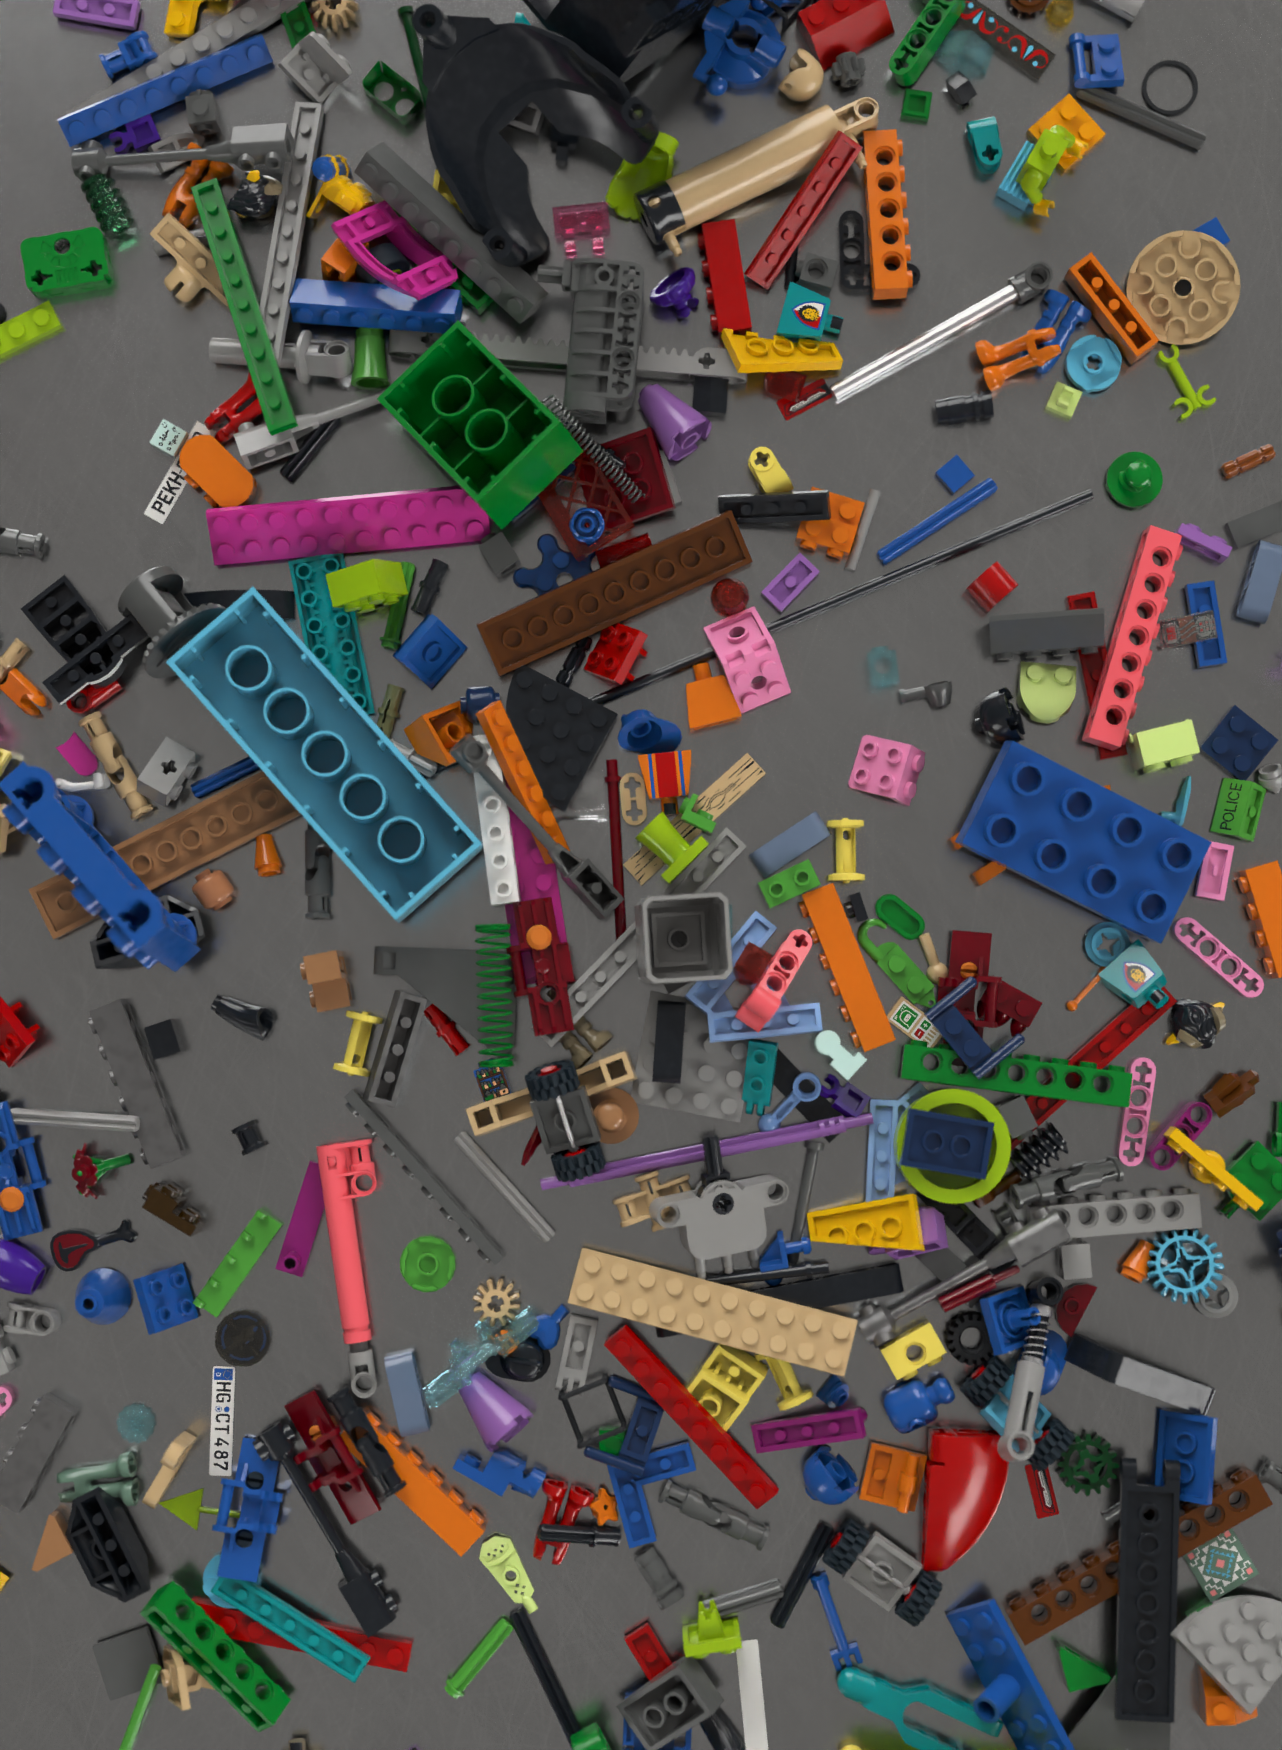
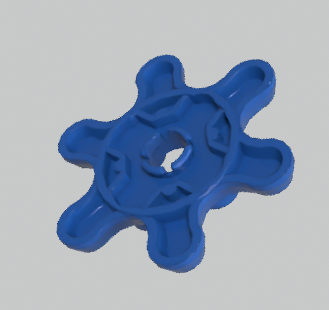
M543 534L537 541V547L542 555L541 564L533 569L525 567L517 569L513 574V581L520 588L535 590L539 596L559 587L556 581L557 577L561 574H569L573 580L593 571L591 561L596 556L595 550L599 549L598 542L586 543L580 541L575 550L567 552L559 547L555 536Z

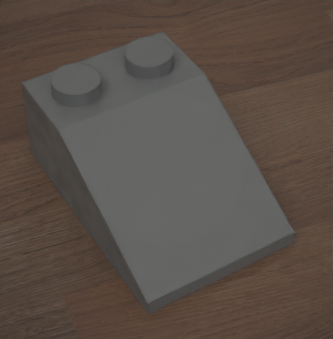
M684 1656L668 1666L616 1707L645 1749L658 1750L713 1715L724 1699L697 1660L692 1658V1656Z

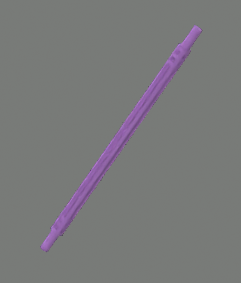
M872 1113L847 1118L838 1116L778 1128L772 1131L719 1140L721 1157L847 1132L846 1129L874 1124ZM703 1144L609 1162L604 1165L603 1169H600V1172L592 1173L593 1175L590 1177L585 1176L583 1177L584 1179H576L573 1182L569 1180L567 1182L558 1181L556 1176L540 1179L541 1188L546 1190L570 1185L571 1188L705 1161Z

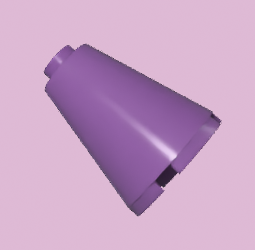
M649 384L640 391L638 404L668 459L672 458L674 461L685 458L698 448L695 443L700 437L703 440L707 438L712 427V423L707 417L659 384Z
M470 1371L459 1381L461 1386L458 1391L486 1448L490 1452L499 1449L496 1443L500 1440L506 1443L510 1441L529 1423L527 1418H533L534 1416L528 1408L481 1372L474 1374Z

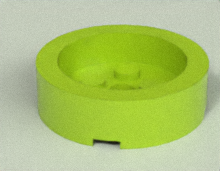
M941 1089L925 1094L908 1106L896 1126L893 1149L896 1164L906 1182L923 1196L939 1202L959 1204L984 1196L999 1183L1010 1160L1011 1140L1006 1122L993 1104L982 1096L967 1090ZM908 1108L993 1122L994 1129L986 1179L899 1165Z

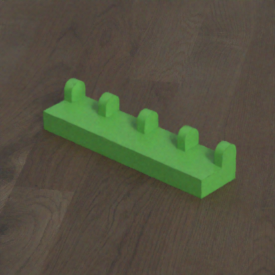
M258 1209L216 1271L209 1278L204 1288L195 1298L193 1304L200 1309H205L216 1318L219 1317L283 1226V1223L263 1209Z

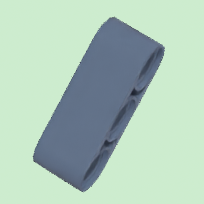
M1263 540L1258 541L1237 608V617L1261 624L1266 623L1282 573V546Z
M815 811L751 853L749 857L765 879L829 837L831 832L817 811Z
M407 1351L385 1356V1369L401 1437L430 1431L429 1417L414 1352Z

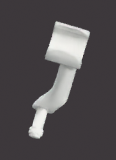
M94 773L93 781L72 783L61 778L55 781L57 787L69 792L88 789H109L111 786L110 779L106 773Z

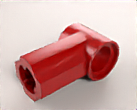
M117 680L99 689L88 685L66 702V704L76 715L87 716L93 712L95 707L123 688ZM79 696H86V705L81 709L75 708V699Z

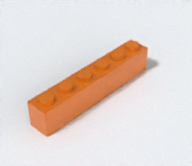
M833 882L800 896L802 901L798 902L799 909L803 918L809 917L812 925L808 929L813 943H819L823 952L819 954L821 964L824 970L829 969L833 979L829 983L834 995H840L843 1006L839 1008L845 1023L851 1022L854 1032L850 1033L855 1048L861 1047L862 1052H867L896 1040Z
M365 1412L379 1437V1442L386 1448L395 1462L393 1465L401 1480L407 1482V1485L396 1492L395 1495L462 1557L485 1532L484 1517L475 1509L470 1511L463 1504L464 1499L458 1492L453 1489L449 1491L442 1485L444 1480L434 1470L429 1472L421 1465L423 1460L414 1451L407 1452L401 1446L402 1440L392 1431L387 1433L380 1426L382 1422L374 1413L369 1412L367 1414ZM356 1427L358 1439L368 1432L362 1427ZM344 1430L340 1435L349 1451L366 1467L362 1454L356 1449Z

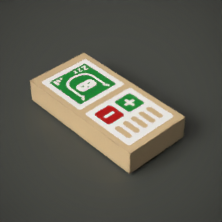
M902 996L886 1015L889 1023L912 1040L928 1042L927 1047L934 1048L942 1037L925 1017L924 1012Z

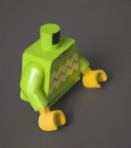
M1054 125L1050 130L1044 129L1015 180L1021 185L1030 202L1034 204L1033 213L1049 217L1048 208L1054 209L1055 204L1054 201L1043 199L1041 191L1065 149L1068 154L1082 159L1083 157L1080 155L1082 148H1089L1088 143L1075 138L1073 134L1061 125Z

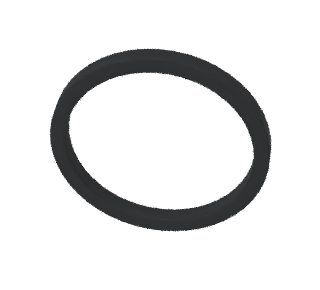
M1175 60L1161 61L1152 66L1146 73L1142 83V94L1146 104L1156 113L1165 116H1174L1185 112L1194 103L1198 93V82L1193 71L1184 63ZM1162 66L1179 67L1192 80V98L1188 104L1178 110L1169 111L1157 107L1147 94L1149 76Z

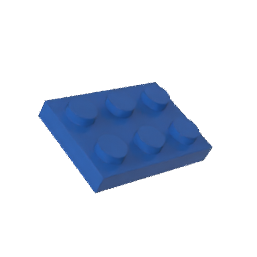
M1169 1409L1160 1410L1155 1485H1163V1460H1179L1181 1467L1180 1500L1203 1505L1212 1504L1218 1418Z

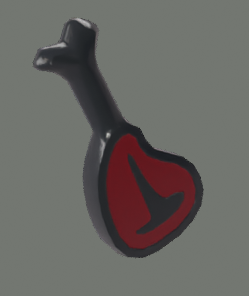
M126 1219L122 1221L117 1230L101 1235H94L80 1229L64 1230L52 1237L50 1250L52 1258L60 1270L65 1272L74 1271L83 1264L87 1255L92 1251H96L101 1246L119 1240L132 1243L136 1238V1234L130 1230V1222Z

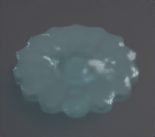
M133 1403L131 1406H125L123 1411L119 1413V1419L116 1421L118 1425L117 1431L121 1433L123 1439H127L128 1442L135 1441L140 1443L142 1440H147L149 1435L153 1434L156 1422L154 1421L155 1415L151 1413L150 1408H145L143 1404L137 1405Z

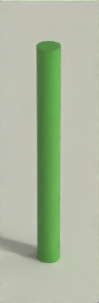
M153 1663L150 1665L119 1750L132 1749L161 1671V1666Z

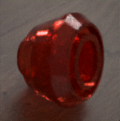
M725 578L717 582L713 587L711 601L719 613L732 616L746 608L749 601V593L746 586L740 580Z

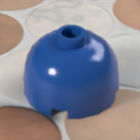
M821 1446L805 1462L803 1468L805 1491L815 1501L818 1500L827 1505L841 1504L859 1490V1486L855 1487L854 1485L858 1480L849 1463L840 1454L835 1458L832 1454L828 1453L832 1450L831 1448Z

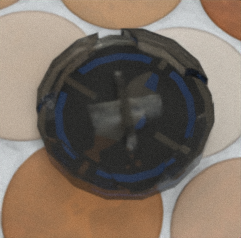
M238 1310L225 1316L216 1329L215 1347L220 1357L228 1364L247 1367L261 1361L269 1351L272 1342L271 1329L266 1319L257 1312L250 1310Z

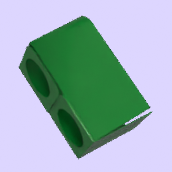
M378 60L363 79L362 84L365 95L405 126L410 123L423 106L419 90L382 61L380 65ZM381 82L389 83L394 90L393 96L387 101L379 100L374 94L375 87ZM402 99H409L414 103V106L406 115H398L396 113V104Z

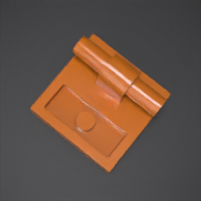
M871 1441L858 1496L859 1499L895 1507L901 1513L915 1512L927 1455Z

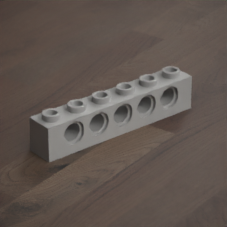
M1190 1187L1173 1188L1174 1193L1163 1194L1161 1189L1146 1190L1145 1196H1134V1192L1117 1193V1198L1107 1199L1106 1194L1089 1195V1200L1078 1201V1196L1061 1197V1202L1057 1203L1047 1201L1044 1203L1033 1202L1032 1205H1026L1027 1224L1035 1220L1032 1216L1034 1212L1047 1206L1049 1211L1055 1209L1063 1213V1223L1072 1238L1202 1228L1199 1193L1191 1192ZM1172 1201L1176 1206L1175 1213L1172 1216L1166 1217L1163 1212L1164 1205ZM1145 1204L1148 1209L1147 1215L1142 1219H1138L1135 1215V1209L1138 1205ZM1112 1206H1117L1120 1211L1119 1217L1114 1221H1109L1107 1218L1108 1209ZM1084 1208H1089L1092 1213L1091 1219L1087 1223H1081L1078 1218L1079 1212Z

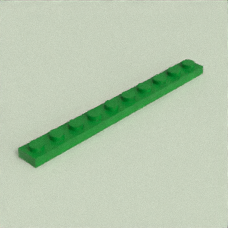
M216 177L191 187L265 422L269 433L273 436L297 427L298 424L238 237L227 209V203L220 182Z

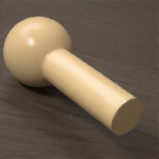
M924 933L919 936L929 964L926 973L927 978L933 984H938V977H948L949 970L945 964L939 962L930 934Z

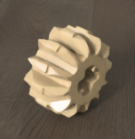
M316 0L311 3V8L315 11L314 19L317 22L321 21L324 29L332 25L335 32L338 30V25L342 24L347 29L349 27L347 20H356L354 12L359 10L358 3L354 2L355 0Z
M499 1278L497 1287L494 1286L492 1279H488L487 1286L489 1290L483 1285H479L477 1289L483 1296H473V1301L482 1303L473 1308L474 1312L484 1311L479 1319L481 1322L485 1321L487 1316L491 1317L489 1322L491 1327H494L496 1318H499L501 1326H505L506 1318L504 1315L514 1320L516 1315L510 1309L519 1310L521 1306L519 1303L512 1302V1300L520 1297L519 1292L509 1293L514 1284L510 1283L506 1289L502 1288L503 1278ZM497 1295L498 1299L500 1297L503 1299L504 1302L501 1304L500 1309H495L496 1305L491 1307L490 1302L493 1300V1296Z

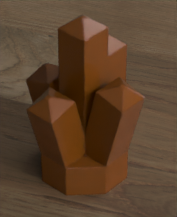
M1251 1069L1240 1077L1238 1074L1231 1072L1229 1074L1225 1073L1202 1096L1216 1115L1221 1118L1235 1107L1244 1104L1246 1099L1255 1094L1254 1085L1259 1082V1074Z

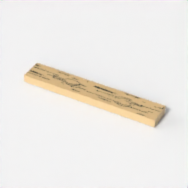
M746 753L698 797L692 811L697 813L698 809L713 815L712 821H714L766 773ZM680 813L671 821V824L690 843L702 830L681 821L683 814ZM643 846L623 864L641 886L665 865L646 846Z

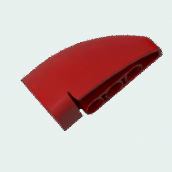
M928 1429L927 1455L930 1459H926L924 1468L922 1570L942 1572L950 1568L977 1543L996 1514L1004 1493L1009 1470V1462L1002 1459L997 1450V1443L1001 1435L996 1430Z

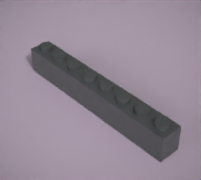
M385 142L378 144L365 153L354 173L510 316L521 324L538 310L549 293L520 266L507 267L496 261L482 241L485 235L473 228L458 209Z

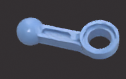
M810 1072L799 1074L793 1082V1091L772 1113L765 1114L760 1118L758 1122L759 1130L765 1132L780 1128L781 1121L800 1101L810 1102L815 1100L821 1092L820 1079ZM804 1079H810L814 1082L815 1089L812 1092L805 1093L799 1088V1083Z

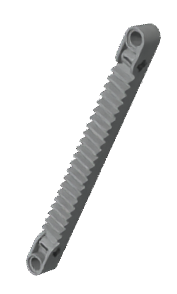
M390 329L388 355L396 358L418 359L429 349L426 346L429 343V339H434V342H436L442 334ZM484 334L482 339L479 340L504 366L566 371L569 347L566 346L565 340H561L559 346H555L554 339H550L548 345H544L542 338H539L537 344H533L531 337H528L526 343L523 344L520 336H517L515 342L511 343L508 335H506L503 342H500L498 335H495L493 340L489 341L487 334ZM639 345L636 376L694 381L695 377H714L729 379L731 384L747 382V373L737 372L727 349L701 348L694 356H689L687 349H684L680 356L677 354L676 348H673L670 355H667L664 347L661 348L659 354H656L653 346H650L648 352L644 353L643 347ZM623 353V356L617 355V358L626 357L631 359L627 353ZM704 360H709V369L703 368ZM624 363V364H620V365H618V366H620V367H626V366H628V364H625V363ZM616 372V373L619 374V375H624V374H625V375H628V376H629V375L631 374V372H628V373H619V372Z

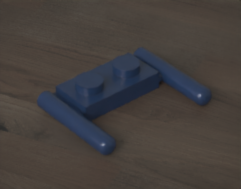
M970 976L925 1012L924 1015L979 1080L1025 1042V1038L1022 1034H1016L997 1051L992 1052L989 1046L953 1005L977 985V980Z
M611 1376L608 1379L610 1387L638 1397L619 1455L616 1456L587 1446L584 1449V1456L642 1477L664 1409L642 1386L616 1376Z

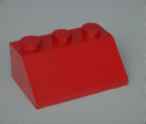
M820 0L799 11L797 14L796 26L813 57L820 63L823 72L833 67L832 63L836 62L838 55L845 52H855L858 54L895 34L885 0Z

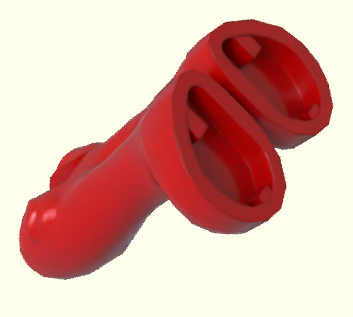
M250 372L245 384L232 397L211 412L204 421L206 428L212 430L227 419L229 423L214 436L220 444L234 438L233 434L239 432L238 427L241 424L252 422L263 413L258 397L243 411L237 413V410L245 402L257 395Z
M544 1479L542 1491L547 1495V1502L540 1524L555 1525L558 1512L567 1492V1483L555 1479ZM572 1485L560 1525L574 1526L582 1507L589 1506L593 1502L595 1495L582 1487ZM536 1535L533 1557L541 1561L546 1550V1544L556 1547L551 1564L560 1565L570 1543L540 1541Z

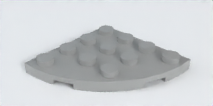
M1256 1595L1225 1597L1213 1601L1212 1605L1205 1607L1199 1612L1195 1611L1190 1614L1170 1634L1246 1714H1252L1282 1674V1602Z

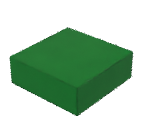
M905 88L900 118L928 122L933 92Z

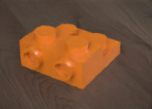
M812 487V488H811V491H814V490H822V489H819V488H816V487ZM829 492L831 518L829 520L801 521L795 541L800 542L799 546L812 551H815L816 548L827 551L826 554L828 556L842 559L843 556L848 557L865 502Z

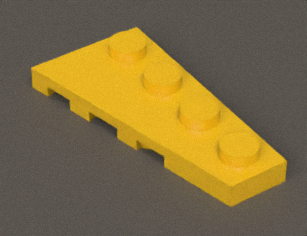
M723 328L721 339L738 373L840 370L843 364V359L837 347L831 342L799 338L797 343L786 339L785 336L774 335L773 339L759 338L756 332L746 331L744 336L733 334V329Z
M913 1193L807 1213L810 1241L925 1251L917 1195Z

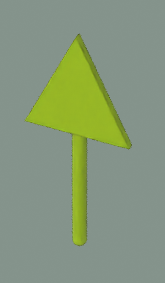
M204 1488L159 1503L195 1530L198 1529L200 1513L218 1515L219 1510L201 1507ZM230 1511L229 1517L239 1518L240 1513Z

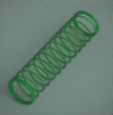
M481 924L474 926L476 932L502 934L475 940L476 943L501 945L475 951L476 954L501 956L499 958L480 960L475 963L479 966L501 967V969L481 971L475 975L503 979L478 983L476 986L479 988L504 990L478 994L476 997L486 1000L506 1001L479 1005L477 1009L507 1012L481 1016L477 1020L508 1023L482 1027L477 1030L484 1033L507 1034L483 1038L477 1041L483 1044L507 1045L506 1047L478 1051L477 1053L482 1055L507 1057L479 1061V1067L514 1066V1061L511 1060L514 1058L513 1055L491 1052L510 1049L514 1045L505 1042L489 1041L509 1038L514 1034L506 1031L487 1030L508 1027L514 1023L506 1020L486 1019L511 1015L513 1012L507 1009L484 1008L513 1002L507 998L484 997L512 991L508 987L485 986L487 984L511 981L512 978L508 976L485 974L510 970L512 967L484 963L510 959L512 956L483 952L509 948L511 945L509 943L481 941L510 936L509 932L492 931L510 930V924Z

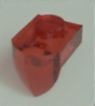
M796 371L766 372L763 376V383L769 393L798 402L807 375Z
M748 942L733 967V974L737 981L743 985L757 984L773 955Z

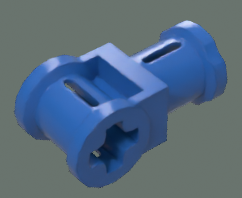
M146 31L134 32L125 40L117 43L119 46L118 50L107 55H98L110 79L114 77L115 73L129 67L130 71L133 72L158 57V54L153 52L148 42L149 35Z

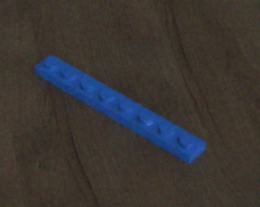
M258 34L57 120L69 146L72 147L181 101L186 96H189L191 92L198 89L207 90L273 62L263 35Z

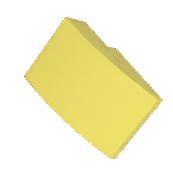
M716 1343L686 1389L727 1432L766 1377L769 1367L757 1361L756 1358L744 1350Z

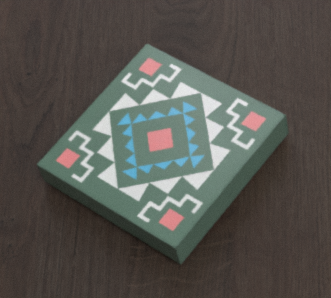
M1232 1528L1182 1556L1211 1603L1259 1574Z

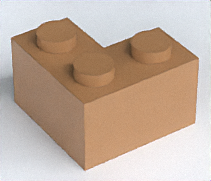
M333 950L303 956L304 963L300 964L302 979L307 980L308 985L313 987V991L309 992L311 1006L312 1008H317V1013L354 1006L343 951Z

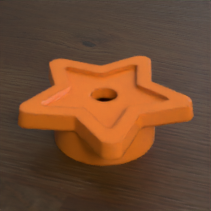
M600 1488L598 1497H595L589 1505L593 1516L597 1519L599 1526L603 1525L607 1520L618 1521L616 1497H610L604 1488Z

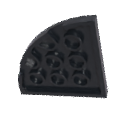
M523 665L517 668L513 674L508 690L506 713L542 789L543 797L551 805L565 813L618 714Z

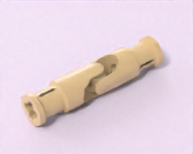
M97 711L82 718L78 724L85 729L91 742L89 744L99 761L102 762L104 770L120 800H124L131 812L130 818L136 820L145 816L154 809L153 805L148 804L145 796L137 792V776L127 759L122 755V751L113 733L108 732L101 719V712ZM124 771V778L121 781L115 774Z

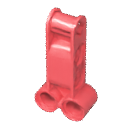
M796 929L789 934L786 941L778 948L750 996L745 999L734 1016L758 1033L779 1008L782 1002L780 1000L812 947V938L806 931ZM767 985H770L774 989V991L768 988Z

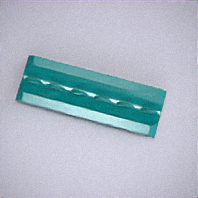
M344 554L317 555L288 561L304 644L367 715L375 714L356 611L345 612L344 608L333 607L325 575L347 567Z

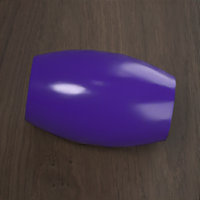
M0 1239V1288L14 1293L32 1295L44 1278L46 1272L45 1264L26 1248L11 1241Z

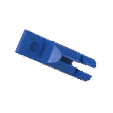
M505 1449L494 1451L485 1468L480 1465L481 1461L470 1454H466V1456L460 1454L452 1468L501 1497L508 1485L512 1486L511 1490L534 1498L547 1474L537 1467H533L530 1472L525 1473L527 1461Z

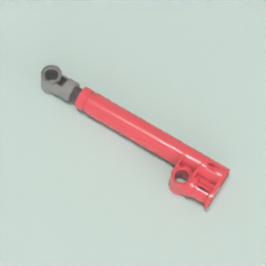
M372 1138L316 1147L341 1326L344 1330L343 1340L344 1344H349L350 1352H347L351 1388L353 1393L360 1398H367L374 1394L377 1378L373 1352L371 1348H368L367 1342L372 1339L371 1328H369L370 1321L352 1198L370 1195L376 1188L375 1165L371 1161L369 1144L373 1143ZM358 1148L361 1149L362 1161L359 1159ZM361 1175H367L372 1179V1185L367 1190H361L356 1185V1179ZM363 1376L368 1377L372 1381V1385L367 1390H361L356 1385L357 1379Z

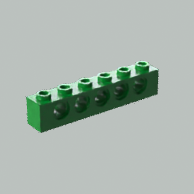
M171 1581L159 1588L139 1614L258 1733L273 1726L291 1700L284 1693L283 1689L264 1673L261 1666L255 1664L245 1654L241 1646L235 1644L225 1634L224 1629L217 1625L205 1613L204 1609L186 1594L181 1586Z

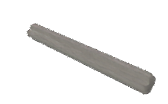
M22 1108L11 1109L14 1123L19 1125L135 1132L140 1129V1118L138 1116Z
M464 1131L457 1135L453 1140L454 1143L544 1243L552 1239L555 1231L472 1138Z

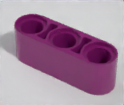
M1191 1101L1186 1103L1145 1152L1147 1164L1157 1170L1164 1171L1170 1169L1184 1152L1179 1155L1166 1144L1169 1139L1163 1134L1170 1126L1181 1128L1184 1134L1194 1142L1212 1119L1210 1107L1203 1102ZM1198 1106L1201 1108L1203 1115L1199 1121L1194 1122L1191 1119V1111ZM1163 1149L1166 1153V1160L1158 1165L1154 1161V1154L1158 1150Z

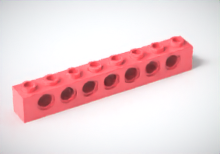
M1152 525L1142 532L1081 741L1114 751L1120 748L1121 745H1125L1128 739L1129 729H1126L1128 720L1133 718L1137 708V703L1134 700L1136 693L1141 691L1145 677L1142 676L1144 666L1149 664L1152 657V650L1149 649L1152 639L1155 640L1160 629V624L1157 623L1160 613L1164 612L1168 601L1165 593L1167 587L1172 585L1175 577V571H1172L1174 562L1179 560L1183 550V545L1180 544L1182 538L1180 534ZM1153 554L1161 557L1162 566H1158L1153 562ZM1146 580L1154 584V593L1146 589ZM1138 606L1143 607L1146 610V619H1143L1138 615ZM1130 633H1135L1139 637V645H1134L1130 641ZM1123 659L1130 661L1132 665L1131 672L1123 669ZM1115 685H1118L1123 688V698H1119L1115 695ZM1108 711L1115 714L1117 719L1115 725L1107 721L1106 714Z

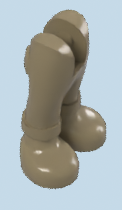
M553 988L546 993L551 998V1001L555 999L556 992ZM583 1015L574 1025V1029L580 1037L587 1041L593 1051L597 1053L614 1036L608 1030L597 1031L593 1029V1025ZM568 1031L559 1042L566 1051H570L571 1061L574 1062L575 1069L578 1070L593 1057V1054L578 1041L579 1039L571 1031Z

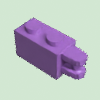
M931 1206L918 1208L925 1251L868 1247V1254L878 1255L886 1253L893 1259L898 1260L948 1248L944 1215Z

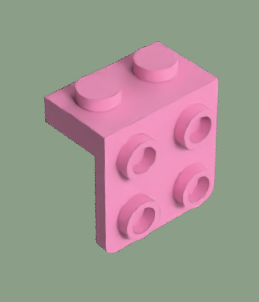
M865 735L860 743L849 779V787L888 797L899 804L910 806L911 799L916 794V783L919 773L924 768L926 753L910 744Z

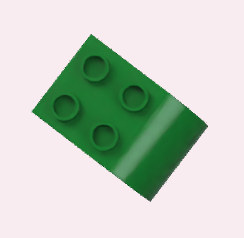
M459 320L377 398L400 425L501 530L583 452L561 421Z

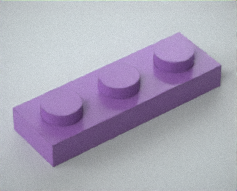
M55 0L52 13L55 17L136 31L141 4L139 0Z

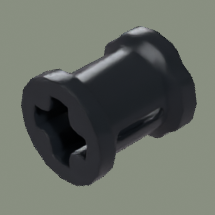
M255 1120L231 1130L232 1134H236L243 1148L241 1152L243 1156L266 1145L264 1141L260 1140L254 1127L256 1124Z

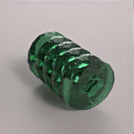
M101 173L89 177L81 184L80 188L86 194L85 198L90 203V209L95 213L96 221L100 223L101 231L105 233L104 237L110 238L127 231L135 223V219L133 217L125 218L131 212L128 207L120 208L126 201L124 198H116L121 193L119 188H112L116 184V180L114 178L106 179V174Z

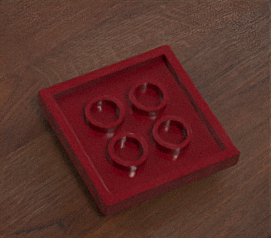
M651 427L600 444L606 449L611 448L615 451L614 455L626 462L623 473H627V477H630L634 485L638 486V490H642V494L646 495L645 498L643 496L639 497L633 504H631V501L639 492L631 499H627V497L636 488L632 489L627 495H624V492L632 484L628 485L625 490L620 491V488L628 480L624 481L620 487H616V485L624 476L616 483H613V480L621 472H618L612 479H609V476L616 469L605 475V472L612 466L609 465L606 470L601 471L605 465L603 464L598 467L600 460L594 463L597 456L590 459L593 453L591 452L589 455H586L587 449L583 450L574 460L588 508L598 510L604 519L605 527L603 533L676 508L656 438Z

